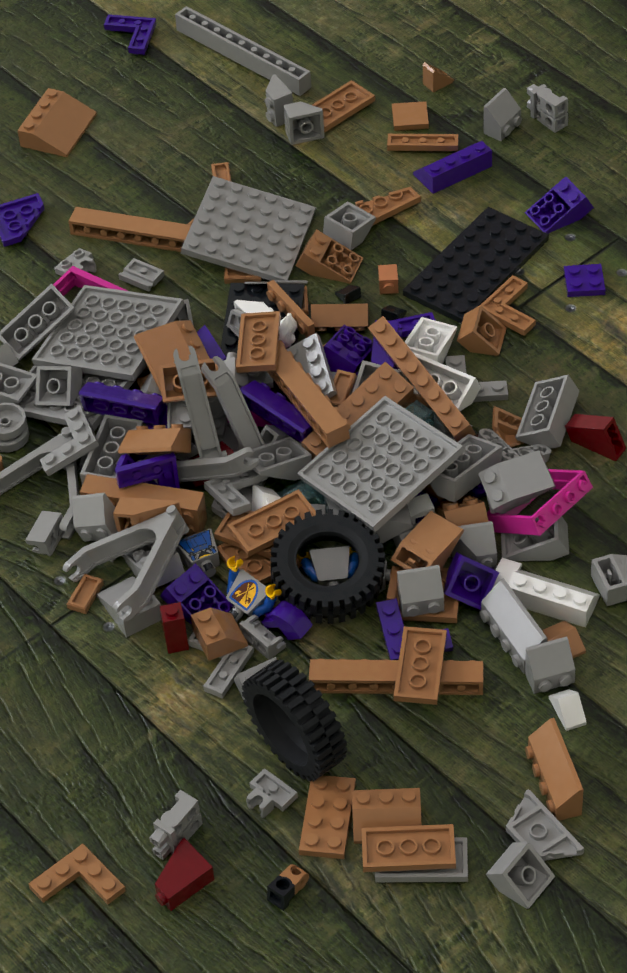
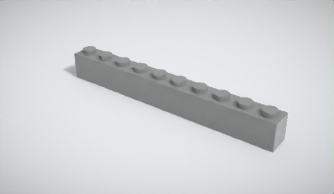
M187 6L175 14L177 31L269 80L272 75L276 74L291 92L299 96L311 88V74L309 70Z

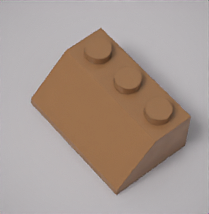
M311 304V320L314 322L315 331H327V327H334V331H339L343 325L353 327L355 330H365V327L369 326V304Z
M213 359L198 360L200 370L204 362L211 371L218 370V366ZM175 363L159 365L163 403L185 401ZM201 371L207 397H217L214 388Z
M171 424V428H166V425H153V429H148V426H136V430H128L118 449V454L156 455L173 452L174 454L191 453V429L183 428V424Z
M420 788L352 790L354 844H362V828L422 825Z

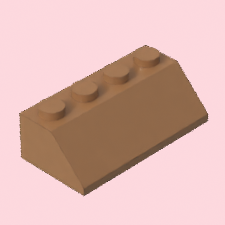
M551 718L528 737V746L525 747V752L528 760L532 759V770L535 778L539 777L542 796L546 795L547 809L553 813L558 821L582 815L584 789L555 718Z

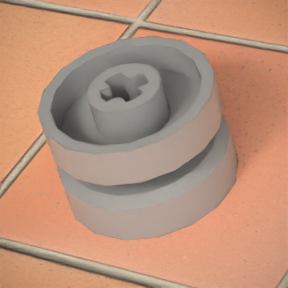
M0 403V452L9 453L17 451L28 442L30 435L25 411L14 403Z

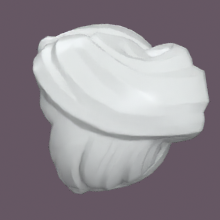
M287 313V316L280 321L279 340H282L285 348L290 347L295 342L294 332L297 329V322L291 313Z

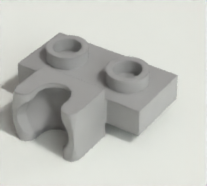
M81 248L75 250L70 256L54 267L55 273L60 276L64 275L72 266L93 273L97 269L92 253Z
M264 768L249 782L250 788L253 791L247 796L246 802L249 809L259 805L261 818H265L274 809V806L284 811L298 798V793Z

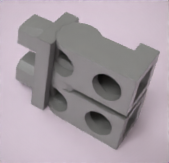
M533 84L527 88V94L531 96V99L527 102V108L531 110L532 118H537L540 123L554 133L568 126L567 97H558L545 84L539 87Z
M179 790L175 795L176 804L171 810L163 813L161 820L156 819L153 823L155 831L149 837L150 842L155 845L152 851L155 856L162 860L169 853H174L183 838L188 841L203 824L198 800L182 790Z

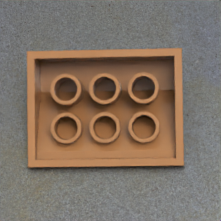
M48 88L17 130L20 147L68 157L96 117L97 112L64 91Z
M191 320L174 321L134 335V339L161 394L159 365L174 363L173 353L175 349L178 350L179 358L182 361L189 360L191 353L188 346H192L195 349L198 360L210 359Z

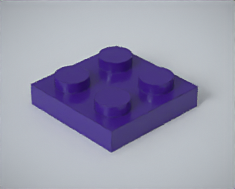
M601 264L564 266L567 297L605 295Z

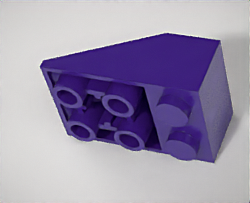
M564 177L532 205L525 214L542 232L548 234L579 221L594 207L587 197L567 177Z
M343 325L323 347L330 371L337 372V370H343L356 374L360 369L362 360L366 361L371 354L373 342L368 337H363L357 333L352 327Z
M196 563L167 586L160 595L167 604L181 602L184 619L191 625V614L210 607L229 613L234 607Z

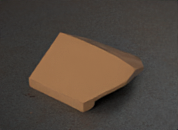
M495 406L493 408L492 420L493 431L511 448L524 444L515 438L522 418Z
M565 620L542 630L547 637V642L567 636L573 658L586 653L576 627Z

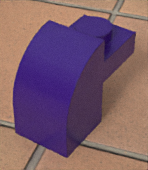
M281 601L276 607L272 608L270 612L266 613V617L262 621L265 628L279 627L288 640L301 639L313 626L301 609L287 601Z

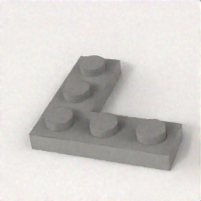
M465 355L445 356L446 366L466 373ZM507 381L478 382L481 389L473 402L508 400Z
M81 405L64 414L74 439L40 459L42 467L48 476L100 446Z
M251 469L233 478L204 482V488L232 516H236L251 510V503L238 490L267 480V476H260Z
M193 632L188 639V645L203 651ZM248 645L245 648L219 657L221 661L203 685L204 691L223 699L234 683L236 675L242 671L253 655L254 647Z

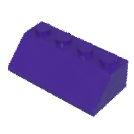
M480 141L414 171L413 175L434 194L492 167V150L483 141Z
M254 380L240 388L250 411L299 443L314 430L297 408L286 401L285 396L279 392L275 394L264 382L259 383Z
M97 381L94 383L87 382L79 391V397L86 412L142 420L143 423L150 425H161L167 406L166 403H163L160 394H147L137 389L127 390L118 385L113 387L107 386Z

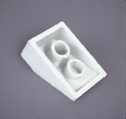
M421 317L405 340V343L412 352L443 364L457 331V326Z

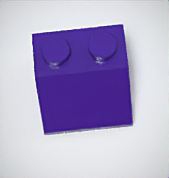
M456 552L447 571L444 594L481 610V601L492 590L499 572Z

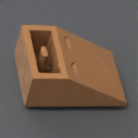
M316 229L295 266L312 276L350 284L363 257Z
M465 495L456 502L444 500L435 507L438 515L457 526L489 522L485 503L474 496L471 497V495Z
M120 497L113 512L117 531L120 532L166 512L167 507L170 505H175L182 516L179 501Z
M430 511L401 541L391 561L406 570L439 565L441 571L464 530Z

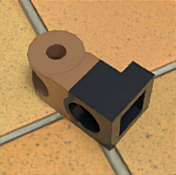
M294 864L289 865L267 886V901L284 911L289 906V901L306 885L309 874Z

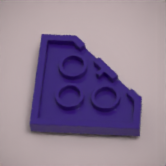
M38 193L0 204V239L4 247L21 242L44 211V204Z

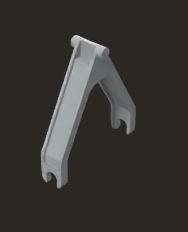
M188 346L191 355H189V360L182 361L179 358L178 350L175 349L173 353L174 363L199 457L195 459L228 456L226 450L221 451L196 351L192 346Z
M218 356L212 358L218 366L217 371H211L204 362L201 371L214 388L229 423L227 422L224 439L218 438V441H223L234 452L245 447H252L254 449L265 445L238 383L223 360Z
M218 397L208 398L213 421L226 415ZM191 431V443H192V442L194 441V436H193V432ZM245 447L226 457L176 462L179 482L233 478L255 468L259 464V460L255 458L245 462L244 459L247 456L254 454L252 447ZM165 454L148 455V456H146L143 460L150 459V458H154V457L161 456V455H165Z
M69 427L62 428V433L0 472V495L43 468L40 462L41 458L71 441L73 437ZM76 460L63 467L67 471L70 507L64 515L59 528L61 531H65L61 538L68 540L71 539L76 531L73 525L72 497L79 495Z
M170 505L167 507L166 512L84 546L65 562L63 571L67 573L73 566L77 565L76 572L68 578L73 582H78L84 574H88L94 567L154 543L132 588L113 605L114 611L117 613L125 606H129L128 611L120 617L124 622H127L149 603L182 536L189 532V527L175 505Z

